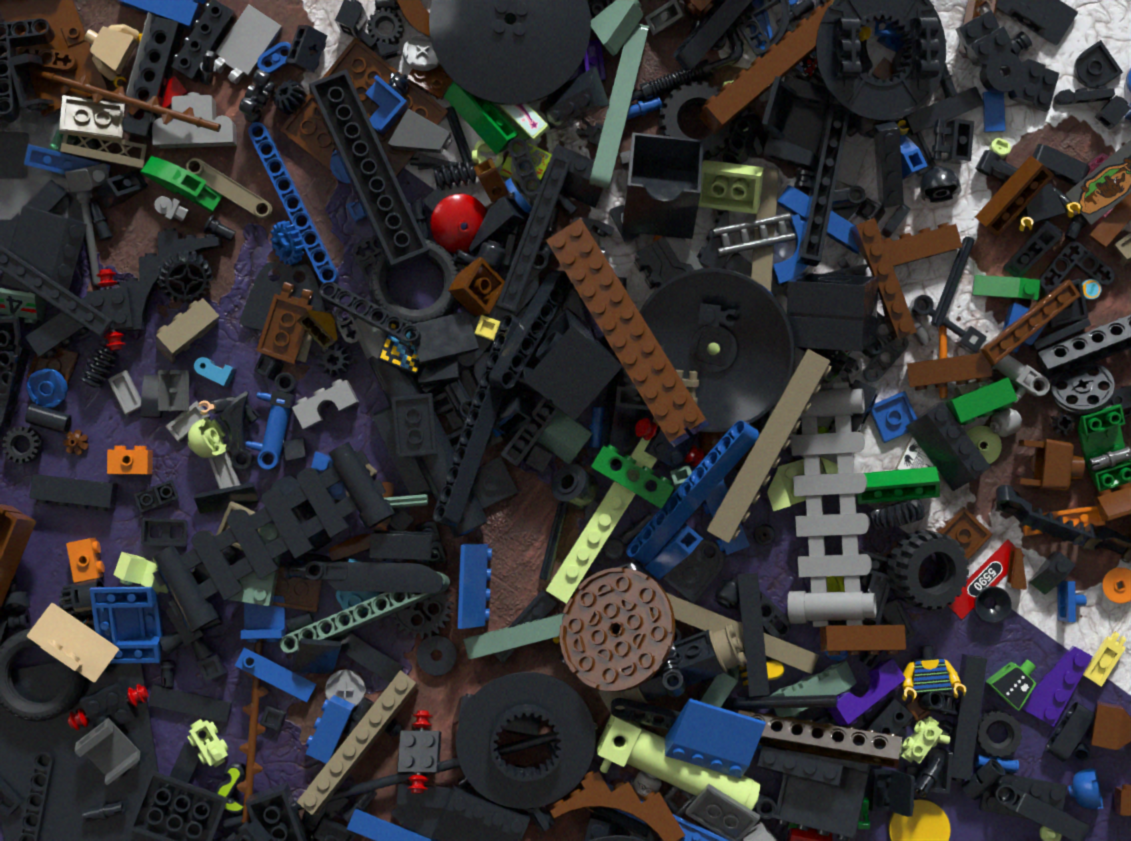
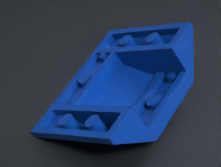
M152 587L90 588L95 632L119 648V651L110 663H159L162 651L159 638L163 637L160 599Z

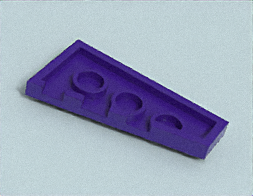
M1072 646L1055 664L1056 666L1034 687L1021 709L1054 727L1093 656L1076 646Z

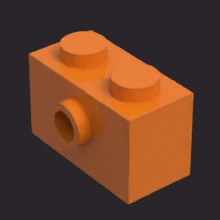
M114 446V450H107V474H152L153 450H146L147 446H134V450H126V446Z
M96 537L66 543L74 583L103 577L105 568L103 562L100 561L99 553L101 552L100 543L96 541Z

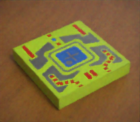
M517 142L514 145V151L519 154L524 149L521 142ZM527 142L541 180L552 154ZM509 152L500 174L513 178L516 182L520 183ZM522 162L520 166L522 172L527 173L530 170L529 162ZM531 180L528 182L527 187L535 191L537 183Z

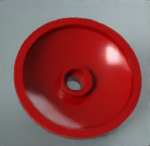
M453 194L441 200L435 207L430 220L431 233L436 243L451 253L457 254L456 251L458 249L465 253L470 252L469 247L487 214L485 206L478 199L468 194ZM462 223H466L465 229H461Z

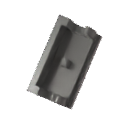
M158 370V411H189L188 370Z

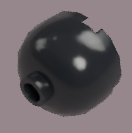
M942 166L931 168L922 177L920 182L921 198L924 201L925 198L930 199V203L953 199V194L957 193L959 195L962 191L958 175L953 170Z

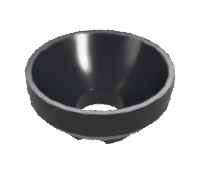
M988 586L981 589L975 596L974 608L977 615L984 621L997 623L1009 615L1012 602L1009 594L1004 589L997 586ZM988 597H993L995 600V605L992 608H986L984 605V601Z

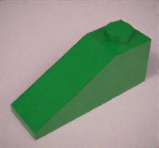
M974 275L972 295L1034 302L1038 300L1040 280Z

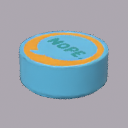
M1089 279L1082 283L1085 299L1092 300L1100 295L1101 285L1098 281Z

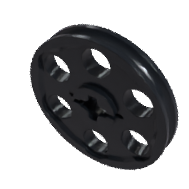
M1095 362L1074 370L1078 373L1075 376H1069L1066 373L1052 379L1051 394L1054 401L1062 409L1074 414H1090L1100 411L1111 402L1114 395L1115 384L1113 376L1105 367ZM1094 370L1099 374L1097 376H1090L1088 372ZM1059 384H1064L1067 386V388L1064 390H1059L1056 388V386ZM1104 384L1110 388L1108 390H1100L1098 387ZM1074 398L1078 402L1076 404H1068L1066 400ZM1093 398L1097 399L1099 402L1095 405L1089 404L1087 401Z

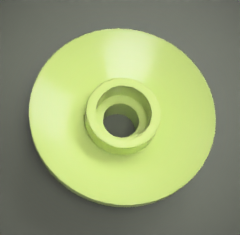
M975 426L966 432L989 464L998 458L1002 448L1001 439L997 433H993L990 427ZM981 442L986 443L985 449L980 447Z

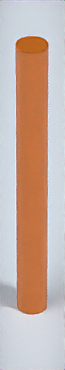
M943 325L939 328V359L947 358V328ZM948 387L939 388V398H948Z

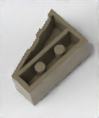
M204 299L191 303L188 307L189 310L184 314H177L170 325H164L157 331L156 348L171 364L177 361L175 359L176 355L183 350L185 352L191 348L189 346L198 338L201 339L219 322V315Z

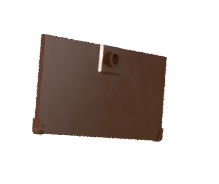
M0 0V9L5 22L43 18L48 21L55 32L54 40L51 43L34 45L33 47L67 51L72 53L78 61L77 68L72 72L36 67L29 68L37 99L54 100V104L48 105L47 110L40 111L43 117L61 109L62 95L85 99L93 96L90 93L73 88L66 94H62L59 84H52L50 81L34 77L32 75L34 69L56 73L58 76L79 81L86 75L89 77L90 85L108 90L103 75L98 71L92 60L93 54L90 52V43L84 40L86 31L73 0ZM51 54L45 55L43 63L49 64L53 56ZM58 58V61L63 62L66 66L67 63H71L69 58L67 61H62Z

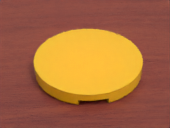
M918 798L914 799L912 817H906L893 812L889 821V834L891 841H949L950 823L945 812L937 804Z

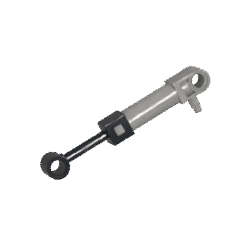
M920 295L911 301L910 308L916 316L929 315L933 318L935 313L933 309L934 302L930 296ZM919 300L926 304L924 311L920 310L917 306ZM945 317L943 326L959 336L956 341L958 346L970 354L982 353L980 349L989 342L986 339L987 336L972 326L966 327L963 330ZM1009 354L992 366L1012 380L1011 383L1018 387V390L1015 392L1018 400L1014 401L1015 403L1025 393L1030 396H1042L1049 391L1050 383L1046 377L1030 366L1021 364ZM1035 381H1038L1041 385L1039 391H1036L1033 387Z

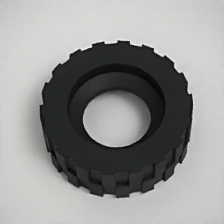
M991 710L988 713L982 714L983 716L979 717L976 737L979 747L995 757L1011 755L1010 753L1015 752L1016 748L1020 746L1022 739V729L1019 726V722L1012 715L1000 710ZM1000 723L1007 728L1008 736L1002 743H994L988 736V731L994 724Z

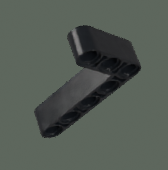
M43 18L0 23V117L5 122H14L19 117V100L7 58L16 56L17 47L48 44L54 40L55 32L48 21Z

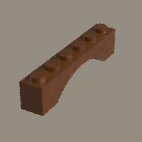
M875 218L850 227L856 245L863 255L872 276L879 277L878 292L883 307L885 323L891 339L898 340L916 333V327Z

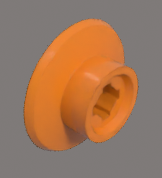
M1117 567L1105 575L1103 591L1108 599L1120 604L1131 601V570ZM1120 581L1122 587L1118 589L1116 583Z

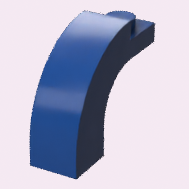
M799 214L791 216V221H789L796 237L794 254L791 258L772 265V272L778 285L797 277L808 266L797 263L805 222L803 218L800 219Z

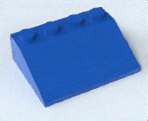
M464 543L461 545L458 629L485 626L486 621L490 620V609H486V601H490L491 589H487V581H491V569H488V560L492 561V548H489V544Z
M689 699L665 736V756L741 778L750 765L766 722Z

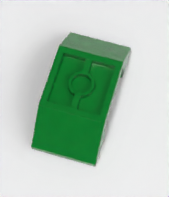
M1120 404L1081 416L1078 426V435L1085 465L1099 492L1131 482V460L1096 471H1092L1090 466L1095 464H1089L1088 462L1089 459L1105 455L1106 452H1114L1125 448L1120 427L1125 424L1122 405Z

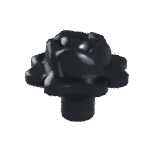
M399 72L391 73L389 86L400 95L406 94L409 87L407 83L409 77L406 74L400 75Z

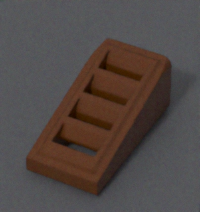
M1012 546L1006 586L1027 590L1022 549Z

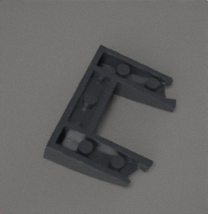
M859 549V554H867L871 558L872 569L870 574L872 575L866 593H875L876 618H865L863 625H879L890 590L889 580H891V577H888L887 570L890 569L888 561L891 558ZM847 620L829 621V625L847 626Z

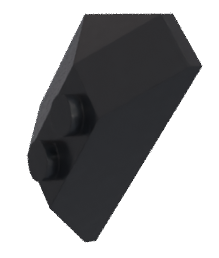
M288 474L271 484V489H280L286 495L299 487L300 484ZM309 500L293 508L301 524L317 515ZM325 529L309 538L314 546V549L311 550L313 552L332 542Z

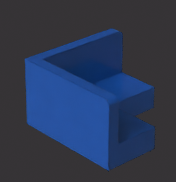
M376 75L374 77V84L365 94L379 106L369 119L373 128L383 136L409 105L400 94Z

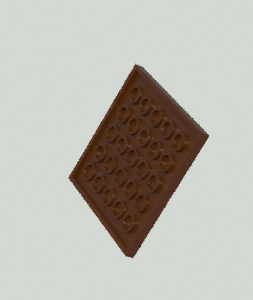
M355 37L322 78L347 69L370 118L379 108L365 94L374 84V77L378 75L389 85L390 74L399 71ZM408 81V92L401 94L408 102L409 107L407 109L439 126L448 111L414 83ZM309 93L305 98L306 103L302 104L301 108L297 109V112L290 116L280 130L332 172L330 162L335 147ZM407 109L383 136L375 130L396 178L410 162V158H413L418 152L395 150L388 145Z

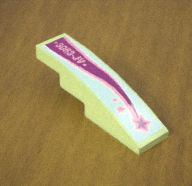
M497 104L534 141L550 128L528 104L512 106Z

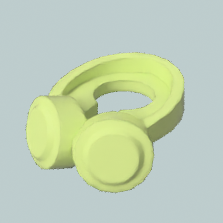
M480 140L474 146L475 150L472 151V160L474 164H480L486 160V157L480 155V153L493 151L483 140ZM502 152L497 154V160L494 162L496 168L503 162Z

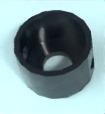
M578 464L563 466L557 471L551 484L554 497L575 510L584 509L589 506L596 498L598 492V482L595 476ZM574 480L572 487L568 489L569 485Z

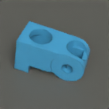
M205 357L198 358L194 363V369L198 374L226 387L229 386L237 370L226 364L224 368H220L211 359Z

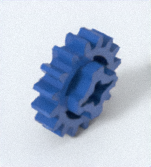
M282 221L273 225V230L270 232L273 237L270 240L272 241V248L276 249L275 255L280 256L279 260L284 261L285 265H292L301 261V256L304 255L302 251L304 245L302 242L303 238L299 237L300 231H296L295 225H291L290 221Z

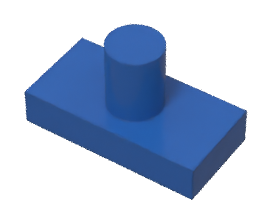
M1064 580L1057 585L1058 621L1076 622V607H1085L1087 599L1085 595L1075 594V581Z

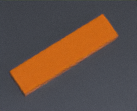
M1097 506L1051 512L1053 513L1054 520L1061 516L1063 517V523L1072 520L1074 526L1080 522L1084 524V527L1090 523L1094 527L1105 525V521H1102ZM1023 526L1024 536L1043 534L1040 530H1032L1029 526Z

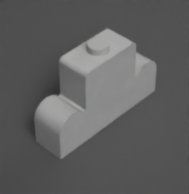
M191 92L188 93V96H173L172 110L183 113L186 109L192 107L194 117H202L204 120L220 124L221 129L219 132L202 127L198 128L196 125L176 119L165 125L162 118H158L152 127L153 145L158 149L237 146L236 125L227 116L221 115L216 118V101L210 95H200V93Z

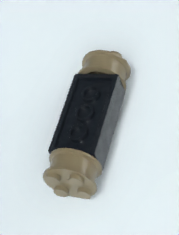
M726 624L724 629L716 632L706 630L674 643L677 652L676 661L683 676L685 687L722 674L723 671L728 673V669L740 665L744 667V664L747 663L744 653L741 652L744 650L740 639H736L735 636L737 634L732 624ZM658 671L644 684L631 690L616 692V694L621 695L625 699L647 704L653 699L667 695ZM674 680L670 682L669 686H677L679 681Z

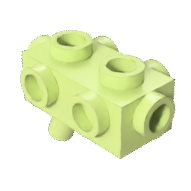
M932 717L924 718L916 724L915 731L911 737L904 741L901 750L903 754L901 756L911 763L915 760L920 764L931 747L937 745V742L949 744L950 736L941 735L943 730L937 727L939 722Z
M200 719L190 725L192 729L188 731L190 735L187 738L193 747L197 745L200 753L197 755L203 765L207 763L208 766L214 765V767H217L225 762L224 757L228 755L226 752L228 747L223 739L219 741L216 735L218 730L214 723H209L208 720L202 722ZM200 731L206 732L205 738L199 737Z

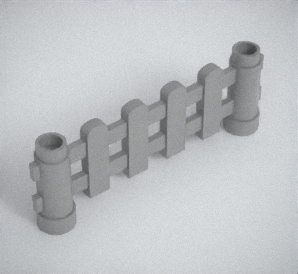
M849 382L833 383V388L819 389L816 396H810L808 400L811 403L805 414L801 413L798 418L802 420V435H791L792 456H804L805 475L793 476L794 496H806L807 516L795 517L797 537L808 536L809 556L798 557L799 577H810L811 593L806 591H789L788 617L791 624L808 623V621H813V627L829 626V621L847 620V626L863 625L865 618H876L875 593H864L861 591L860 575H867L872 569L870 556L859 554L858 534L867 533L870 522L866 514L856 512L855 494L863 493L866 490L867 478L861 472L854 473L853 452H861L864 449L865 439L861 432H852L851 416L855 413H864L865 411L863 389H852L849 387ZM835 417L836 433L818 434L817 418ZM837 453L838 474H821L820 454ZM839 494L840 514L823 515L822 495ZM842 535L843 555H825L824 536ZM826 576H844L845 592H827Z

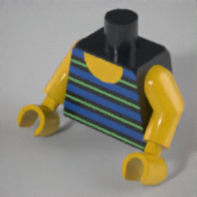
M933 645L920 646L921 657L912 658L911 663L907 665L903 672L906 679L902 682L903 690L905 691L902 699L906 701L907 694H909L913 702L916 698V693L952 690V687L954 688L953 696L955 698H958L957 690H961L965 696L966 687L961 684L957 672L951 664L941 656H933Z

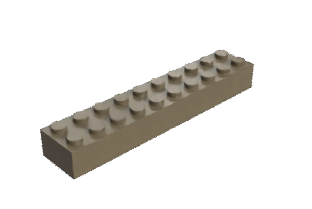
M809 349L806 350L709 524L708 532L728 543L731 539H736L740 532L738 525L741 521L745 523L750 514L748 509L750 504L756 503L760 496L758 491L760 486L767 484L770 478L768 473L770 468H775L781 458L778 456L780 450L787 448L791 440L788 438L790 432H795L801 423L798 420L800 414H805L811 403L808 402L810 396H816L821 387V384L818 383L821 377L826 378L831 369V366L828 365L830 360Z

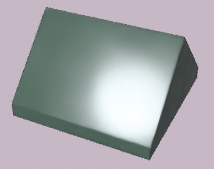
M560 409L546 427L538 442L570 464L593 433Z

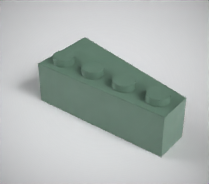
M271 523L261 527L259 532L266 545L282 536L277 526ZM282 554L274 559L278 567L280 566ZM279 569L263 579H259L255 571L242 577L239 581L244 590L228 600L272 607Z

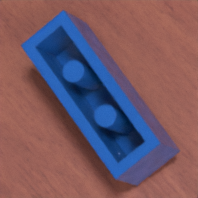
M335 695L330 700H325L321 711H324L322 718L318 717L313 727L316 729L314 736L310 735L305 746L308 747L306 755L326 764L335 752L355 704Z

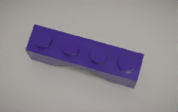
M893 658L881 661L869 671L870 686L863 697H856L850 692L837 695V706L827 707L838 726L853 725L858 721L857 717L859 715L870 712L873 709V704L882 702L887 698V693L890 691L894 692L901 687L900 683L906 678Z

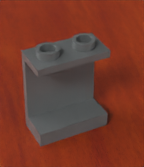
M109 718L81 738L75 745V753L79 757L85 754L105 774L106 785L112 781H118L125 771L135 768L140 761L139 749Z

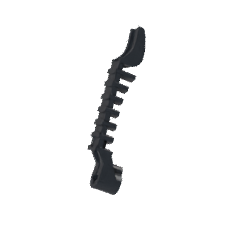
M1001 485L996 488L997 509L1012 514L1021 523V526H1029L1032 530H1040L1043 534H1051L1054 538H1062V541H1070L1073 545L1078 544L1083 546L1084 549L1089 548L1092 551L1104 548L1122 555L1125 549L1131 545L1130 539L1110 528H1101L1097 536L1094 534V525L1091 523L1085 527L1081 522L1074 526L1072 520L1063 523V517L1061 516L1054 520L1053 513L1051 512L1043 516L1041 508L1032 512V504L1019 496V493L1014 491V488L1010 485Z

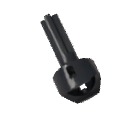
M16 573L1 606L3 614H9L10 611L22 605L31 608L28 592L19 591Z

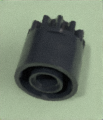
M96 578L62 586V594L59 595L60 608L74 618L93 615L90 588L105 587L102 580Z

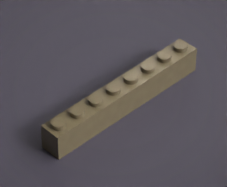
M400 670L298 799L297 803L310 814L318 815L418 688L419 684Z

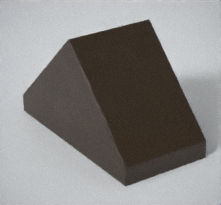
M309 309L297 320L324 350L337 340L334 314Z

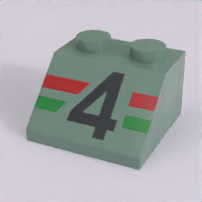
M0 288V314L16 315L18 318H24V322L37 324V321L44 322L47 307L46 300L37 294Z

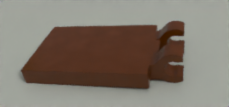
M284 282L281 295L274 294L256 351L296 364L306 330L297 320L309 309L313 310L314 306L308 305L313 291L303 289L299 299L291 296L294 285Z

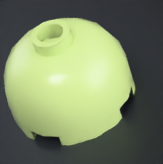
M205 417L194 423L189 429L188 446L200 457H216L226 451L225 447L227 444H224L222 439L225 433L215 419L211 421L208 417Z

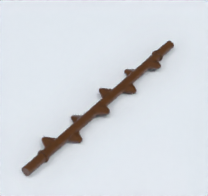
M34 69L32 72L34 77L50 81L52 84H59L62 94H66L73 88L92 94L93 102L96 104L104 98L126 104L132 115H135L139 109L162 115V121L165 125L176 119L196 125L198 128L202 127L219 132L221 129L220 124L204 120L202 117H194L192 107L181 113L159 106L158 97L156 96L145 102L125 96L124 87L119 86L113 92L90 85L89 77L86 75L79 81L58 76L56 73H48L38 69Z
M260 638L259 642H255L254 653L260 656L263 654L264 638ZM246 671L245 674L253 679L251 703L242 707V711L250 716L248 742L239 746V750L247 755L245 781L237 785V789L244 793L242 825L246 821L249 824L252 822L245 802L249 795L253 794L254 775L263 770V767L255 762L257 735L265 732V727L258 723L259 698L268 694V690L260 685L261 679Z

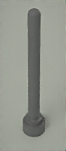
M92 191L75 192L76 200L81 204L83 221L87 224L85 235L93 285L98 287L97 283L101 282L100 277L96 276L100 272L89 206Z

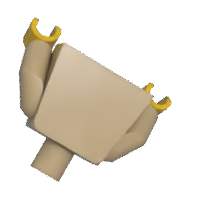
M125 24L111 25L108 28L103 26L99 33L88 30L84 40L92 44L90 52L93 54L92 60L98 71L110 81L113 80L114 86L118 88L117 81L122 79L126 82V79L116 75L121 74L137 43L140 45L143 33L139 34L137 30Z

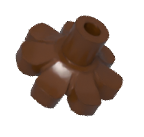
M75 430L74 433L71 431L66 433L68 439L63 440V445L68 446L66 452L72 454L75 451L76 455H81L83 453L82 449H88L89 444L85 442L89 438L85 434L82 435L81 430Z

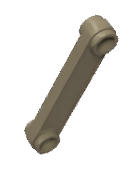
M194 158L188 161L186 165L187 171L207 181L206 185L260 219H268L272 216V205L200 159ZM195 164H200L199 171L192 172V167ZM261 206H268L267 213L261 215L259 213Z

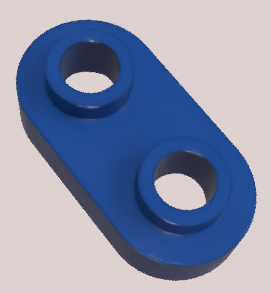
M280 42L261 54L257 60L259 69L273 74L287 65L285 63L287 56H282V53L284 51L289 52L291 44ZM267 62H272L270 67L265 66Z

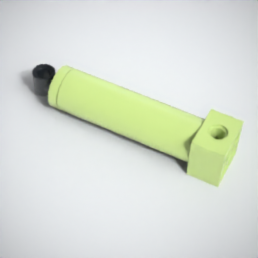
M611 714L596 745L598 755L604 757L600 767V771L603 773H607L612 762L623 767L625 764H629L695 796H698L710 784L758 813L763 819H771L772 814L775 815L777 812V806L773 799L768 795L759 794V782L744 775L741 778H737L665 756V738L641 728L637 722L617 718ZM617 736H623L619 741L614 740ZM770 803L768 810L762 811L760 809L762 804Z

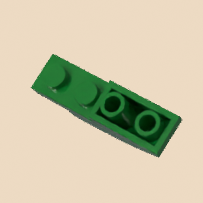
M151 156L140 172L175 195L178 192L211 214L223 196L207 186V181L160 158Z

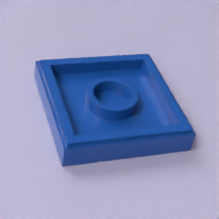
M906 391L874 403L870 411L883 443L909 433L905 426L917 418Z

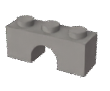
M339 379L331 384V388L327 390L324 388L319 389L313 393V397L309 399L304 397L295 402L296 406L292 408L303 429H308L324 421L320 408L326 401H333L339 411L359 403L349 381Z

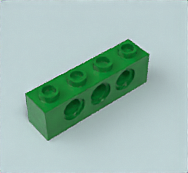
M608 445V447L603 446L591 467L662 509L674 489L671 486L672 481L663 476L660 479L653 475L655 471L645 465L643 468L635 465L637 462L635 459L628 455L625 458L618 454L619 450L611 445ZM613 459H618L621 462V468L618 471H613L610 468V462ZM632 469L639 473V478L636 481L628 479V472ZM649 480H653L656 483V489L652 492L647 491L645 488V484Z

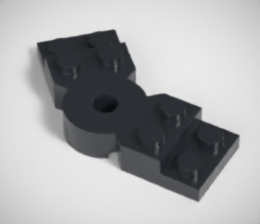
M992 9L955 29L972 65L982 67L979 76L986 90L993 94L1008 92L1010 100L1044 112L1049 111L1060 73L1045 68V64L1031 59L1021 61L1012 53L1013 43L1005 27L1000 28ZM1000 69L1003 71V77L1000 74Z

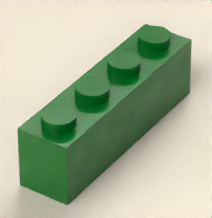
M454 82L445 93L444 97L496 155L508 149L509 143L519 135L518 131L492 103L468 94Z
M936 467L863 473L867 478L866 490L863 493H856L858 504L940 497V480Z

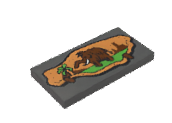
M1131 140L1065 194L1072 202L1080 204V212L1091 225L1131 193Z

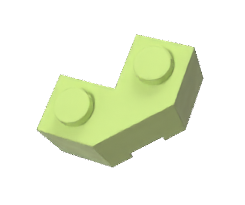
M121 552L114 575L120 578L121 583L132 585L133 582L145 587H152L157 595L159 592L168 593L167 587L165 585L160 587L152 574L157 571L155 563L141 556Z

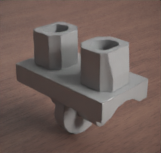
M161 196L154 203L156 211L165 214L164 218L169 220L174 217L183 221L188 211L179 206L180 201L175 198L171 201L168 197Z

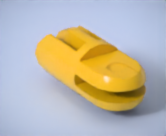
M778 660L766 661L768 681L780 678L784 673L783 664ZM746 665L744 667L739 666L740 670L747 669ZM747 672L741 673V678H747ZM748 680L742 682L743 686L748 685Z

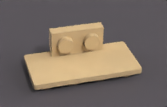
M54 603L49 605L27 634L29 639L41 646L40 648L74 671H78L92 682L97 681L119 651L117 646Z

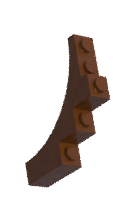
M599 771L587 773L581 782L585 789L583 791L581 789L574 791L570 794L571 798L565 802L563 799L552 805L554 809L550 811L553 817L558 819L570 812L585 808L602 807L616 809L631 814L645 822L663 841H679L685 837L683 830L659 792L657 794L654 792L649 793L643 798L645 801L641 803L629 782L624 783L622 781L613 787L614 791L611 792Z

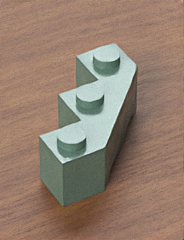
M847 661L829 666L821 673L807 676L795 685L781 688L770 696L838 695L850 692V688L857 682ZM808 708L775 709L777 716H790L794 718L799 715V712Z

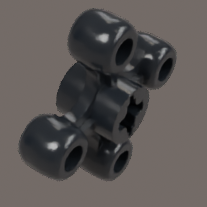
M260 69L256 70L252 78L255 86L250 85L244 98L239 104V111L244 114V119L252 124L260 121L262 111L259 108L265 109L270 96H272L275 90V84L270 81V74Z

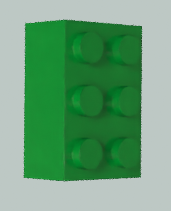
M1007 377L946 400L944 404L960 425H967L975 421L974 417L984 418L994 414V409L998 411L1012 407V402L1018 399L1010 379Z

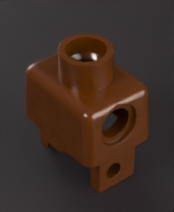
M1038 439L1037 441L1019 440L1018 446L1036 448V452L1031 459L1030 465L1033 479L1015 478V484L1033 486V489L1067 490L1070 488L1071 479H1082L1085 469L1084 457L1073 455V444L1051 439Z

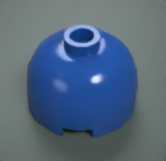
M1095 768L1079 771L1074 775L1072 785H1069L1070 797H1075L1077 804L1085 809L1095 810L1103 808V798L1099 787L1100 782Z

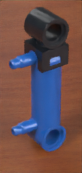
M280 373L276 377L275 386L279 391L273 390L272 394L258 392L256 395L257 399L270 402V413L263 444L247 441L245 446L252 450L261 451L258 455V464L264 469H275L281 462L280 455L290 410L293 409L296 396L290 393L294 392L298 386L297 378L289 373ZM284 378L291 380V385L288 388H283L282 386ZM268 454L274 457L271 465H267L265 462V457Z

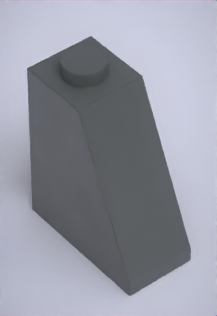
M407 109L388 145L395 150L442 154L444 149L447 150L452 139H450L451 133Z

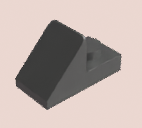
M671 0L646 16L645 19L652 34L658 35L672 25H680L686 15L679 0Z
M105 162L64 172L70 192L92 190V187L100 186L106 179H109Z

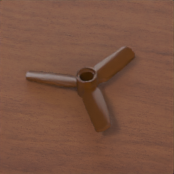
M382 482L386 493L382 496L384 498L394 497L395 485L391 482ZM391 517L376 525V528L373 530L389 531L387 526L391 522ZM360 534L329 548L328 552L331 560L335 561L369 549L370 534ZM406 559V562H402L421 564L425 566V563H417L415 562V559Z

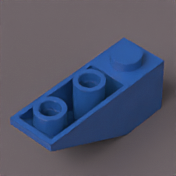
M900 135L902 180L916 175L928 165L920 149L906 135Z
M684 523L644 568L660 580L690 555L703 538Z

